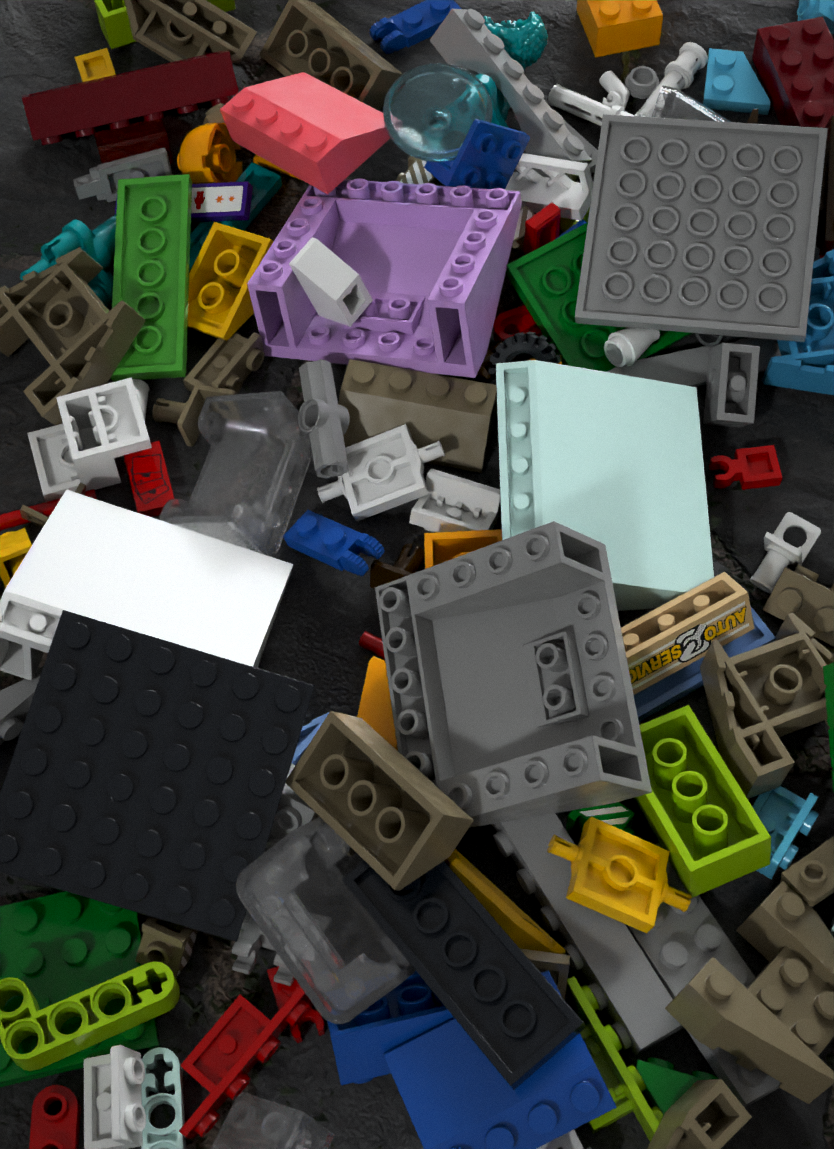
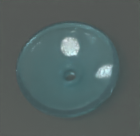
M436 63L415 67L405 72L391 85L384 100L383 119L387 133L392 141L407 154L425 161L445 162L455 160L473 121L480 119L492 123V102L487 89L473 74L454 65ZM435 124H439V125H442L443 127H441V128H435V127H432V126L435 125Z

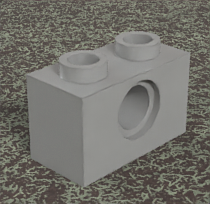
M721 343L709 349L703 424L738 428L754 424L760 346Z

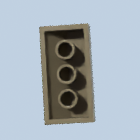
M307 0L288 1L259 54L285 77L305 72L378 111L388 104L404 74L316 3Z
M349 359L338 405L345 406L348 409L350 417L348 429L343 435L345 448L406 424L411 433L413 443L418 449L437 441L441 442L445 456L426 463L482 473L497 414V387L489 383Z
M334 711L329 712L286 780V784L394 890L403 889L449 858L474 821L362 718Z

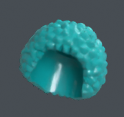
M530 12L526 20L518 19L512 23L511 20H508L507 23L502 21L500 24L494 23L489 16L483 17L487 28L492 34L502 40L506 52L512 59L520 63L524 70L526 67L535 64L541 57L547 45L548 34L543 20L538 14Z

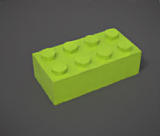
M684 706L639 725L652 793L634 797V800L661 847L670 851L668 859L692 898L770 865V834L690 706Z

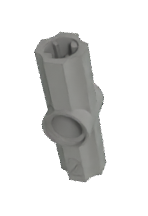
M321 359L306 362L299 367L304 403L299 409L298 424L303 432L309 433L317 477L330 478L342 476L349 471L343 436L349 426V412L345 406L338 405L331 362Z

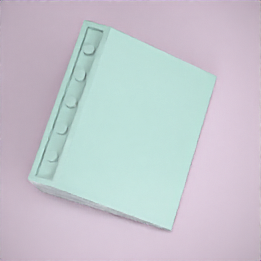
M539 360L496 363L502 540L555 521L605 544L618 611L658 608L714 578L697 387Z

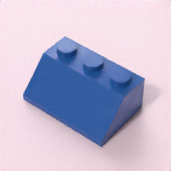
M416 971L322 992L341 1085L349 1083L362 1084L371 1081L374 1077L391 1074L383 1056L384 1053L454 1018Z

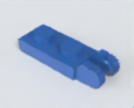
M425 0L390 17V19L384 17L379 22L376 21L371 26V29H369V34L375 41L382 40L380 42L381 49L386 54H390L406 46L409 48L433 36L451 9L461 8L454 0Z
M307 510L283 535L290 548L340 571L345 569L360 576H363L369 569L363 558L358 556L360 552L379 559L385 553L384 547L376 538L360 533L310 510Z

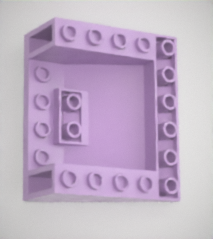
M357 178L353 180L345 179L333 191L326 194L309 185L247 283L259 334L262 336L265 356L308 361L321 359L331 363L347 365L349 359L433 374L476 378L487 354L507 269L506 265L508 264L522 205L520 191H507L503 188L479 189L470 188L469 186H436L432 183L378 182ZM312 237L322 242L360 275L373 299L351 327L319 316L289 265Z

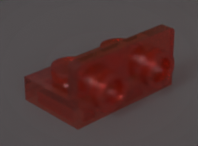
M162 119L148 122L141 121L123 128L97 131L94 134L102 164L164 147L167 151L170 165L173 163Z

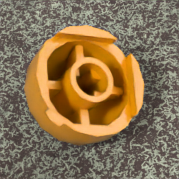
M225 123L200 125L185 136L177 156L178 168L182 174H189L192 184L236 182L242 174V161L236 162L235 150H241L240 145L232 141Z

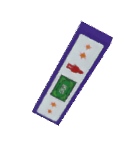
M248 181L192 184L191 222L249 220L253 186ZM116 198L115 214H116V211H117V198Z

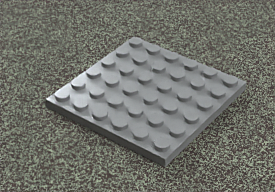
M603 114L575 310V323L805 342L828 128Z

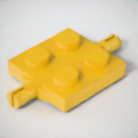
M592 816L584 823L578 845L564 840L557 835H553L549 842L548 853L555 854L571 862L572 875L566 895L567 899L646 934L655 926L658 907L662 902L682 912H685L691 903V894L684 893L668 885L666 868L670 851Z

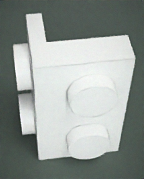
M429 470L426 476L429 494L418 499L411 510L409 523L423 527L430 532L493 530L497 523L501 505L500 489L439 470Z
M117 1045L111 1047L110 1054L84 1059V1149H129L143 1146L142 1131L146 1125V1114L142 1106L141 1084L145 1078V1067L141 1059V1053L125 1046Z

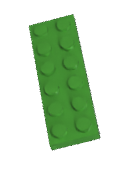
M189 174L118 179L112 308L123 300L146 321L110 377L113 382L131 377L132 379L140 380L186 377L192 180Z

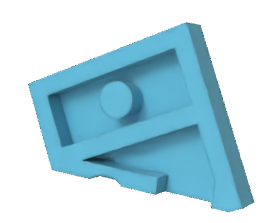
M709 48L702 108L751 113L753 109H759L758 114L768 115L771 101L744 52Z

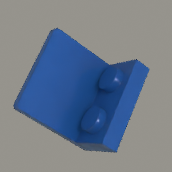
M475 119L456 157L449 154L445 158L430 155L424 168L444 186L505 189L530 140V136L522 131Z

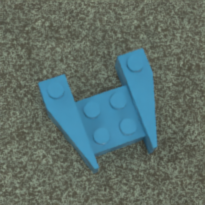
M834 249L826 252L823 258L813 263L805 342L777 340L781 356L771 357L762 377L764 385L834 395Z

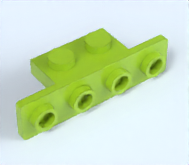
M573 976L567 979L566 995L579 1018L586 1026L580 1034L617 1107L587 1122L594 1134L633 1112L651 1142L663 1118V1114L657 1106L649 1107L641 1093L646 1090V1087L634 1065L626 1067L618 1053L622 1049V1045L616 1032L610 1024L603 1027L595 1013L599 1006L591 989L586 984L580 987L578 981Z

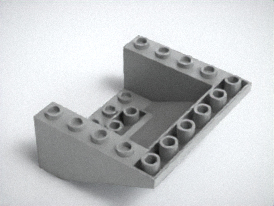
M553 521L375 587L398 752L474 820L469 828L612 804L652 793L605 544Z

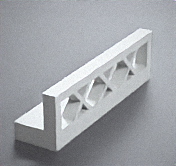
M523 153L515 168L518 172H513L505 190L520 191L521 208L527 206L532 212L538 213L553 202L561 209L562 218L582 221L590 207L593 189L589 164ZM532 168L541 169L550 178L541 176ZM565 173L579 175L580 183L572 181Z

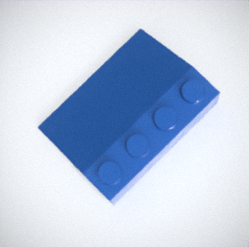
M549 970L541 973L561 996ZM455 1018L383 1054L424 1149H536L617 1108L580 1033L515 1090L511 1088Z

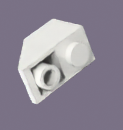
M312 237L289 263L312 305L321 317L351 327L373 301L360 275L316 238Z

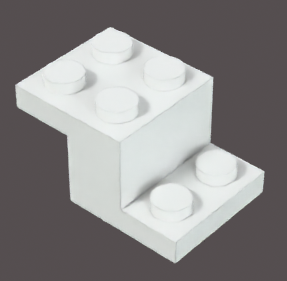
M132 377L56 397L63 424L27 433L46 502L62 498L66 489L75 492L80 482L86 485V491L121 483L115 458L152 448Z

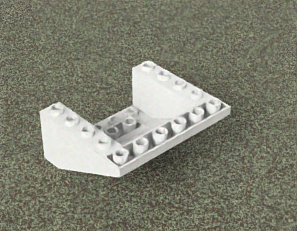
M66 489L0 599V671L32 681L44 652H49L63 610L258 668L289 581L293 564Z

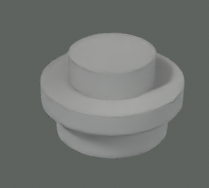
M646 66L632 69L625 79V86L629 89L630 95L639 99L649 98L659 85V79L655 71Z

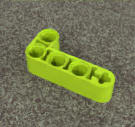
M153 961L40 1010L36 998L23 981L13 977L0 980V1039L5 1051L17 1066L27 1071L38 1070L167 1013L178 1003L180 988L170 967L162 962ZM160 981L163 991L154 995L152 984ZM134 990H137V995L141 1000L139 1004L136 1003L131 994ZM17 995L23 996V1002L18 1009L12 1012H4V1006L8 999ZM116 998L125 1000V1005L119 1013L115 1015L104 1014V1009L108 1002ZM73 1017L82 1018L81 1026L76 1032L68 1035L61 1033L62 1026L68 1019ZM37 1036L38 1043L34 1050L26 1054L18 1052L19 1045L25 1038Z

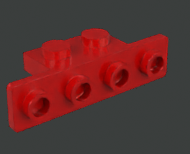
M300 985L271 1020L240 994L180 1066L210 1092L179 1130L183 1136L191 1140L197 1134L204 1137L220 1119L221 1115L216 1111L228 1097L235 1100L251 1081L247 1074L258 1060L264 1064L277 1051L281 1044V1041L277 1038L287 1025L290 1024L292 1027H295L306 1016L311 1008L307 1001L312 995L305 987Z

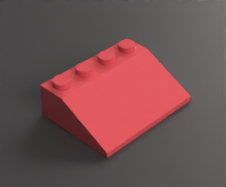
M305 72L245 87L220 108L233 142L326 194L333 191L402 128L400 121Z

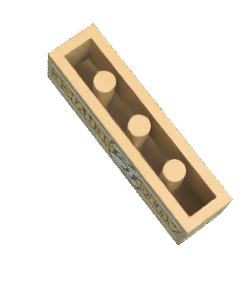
M723 572L621 627L633 694L641 692L704 657L712 641L718 639L720 644L724 646L755 629L748 592L726 572Z

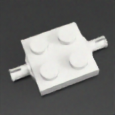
M404 424L346 447L349 471L342 476H338L337 481L317 487L318 495L322 503L344 495L349 502L351 513L357 522L428 495L429 492L423 475L424 463L445 456L441 442L437 441L418 449L413 443L407 425Z

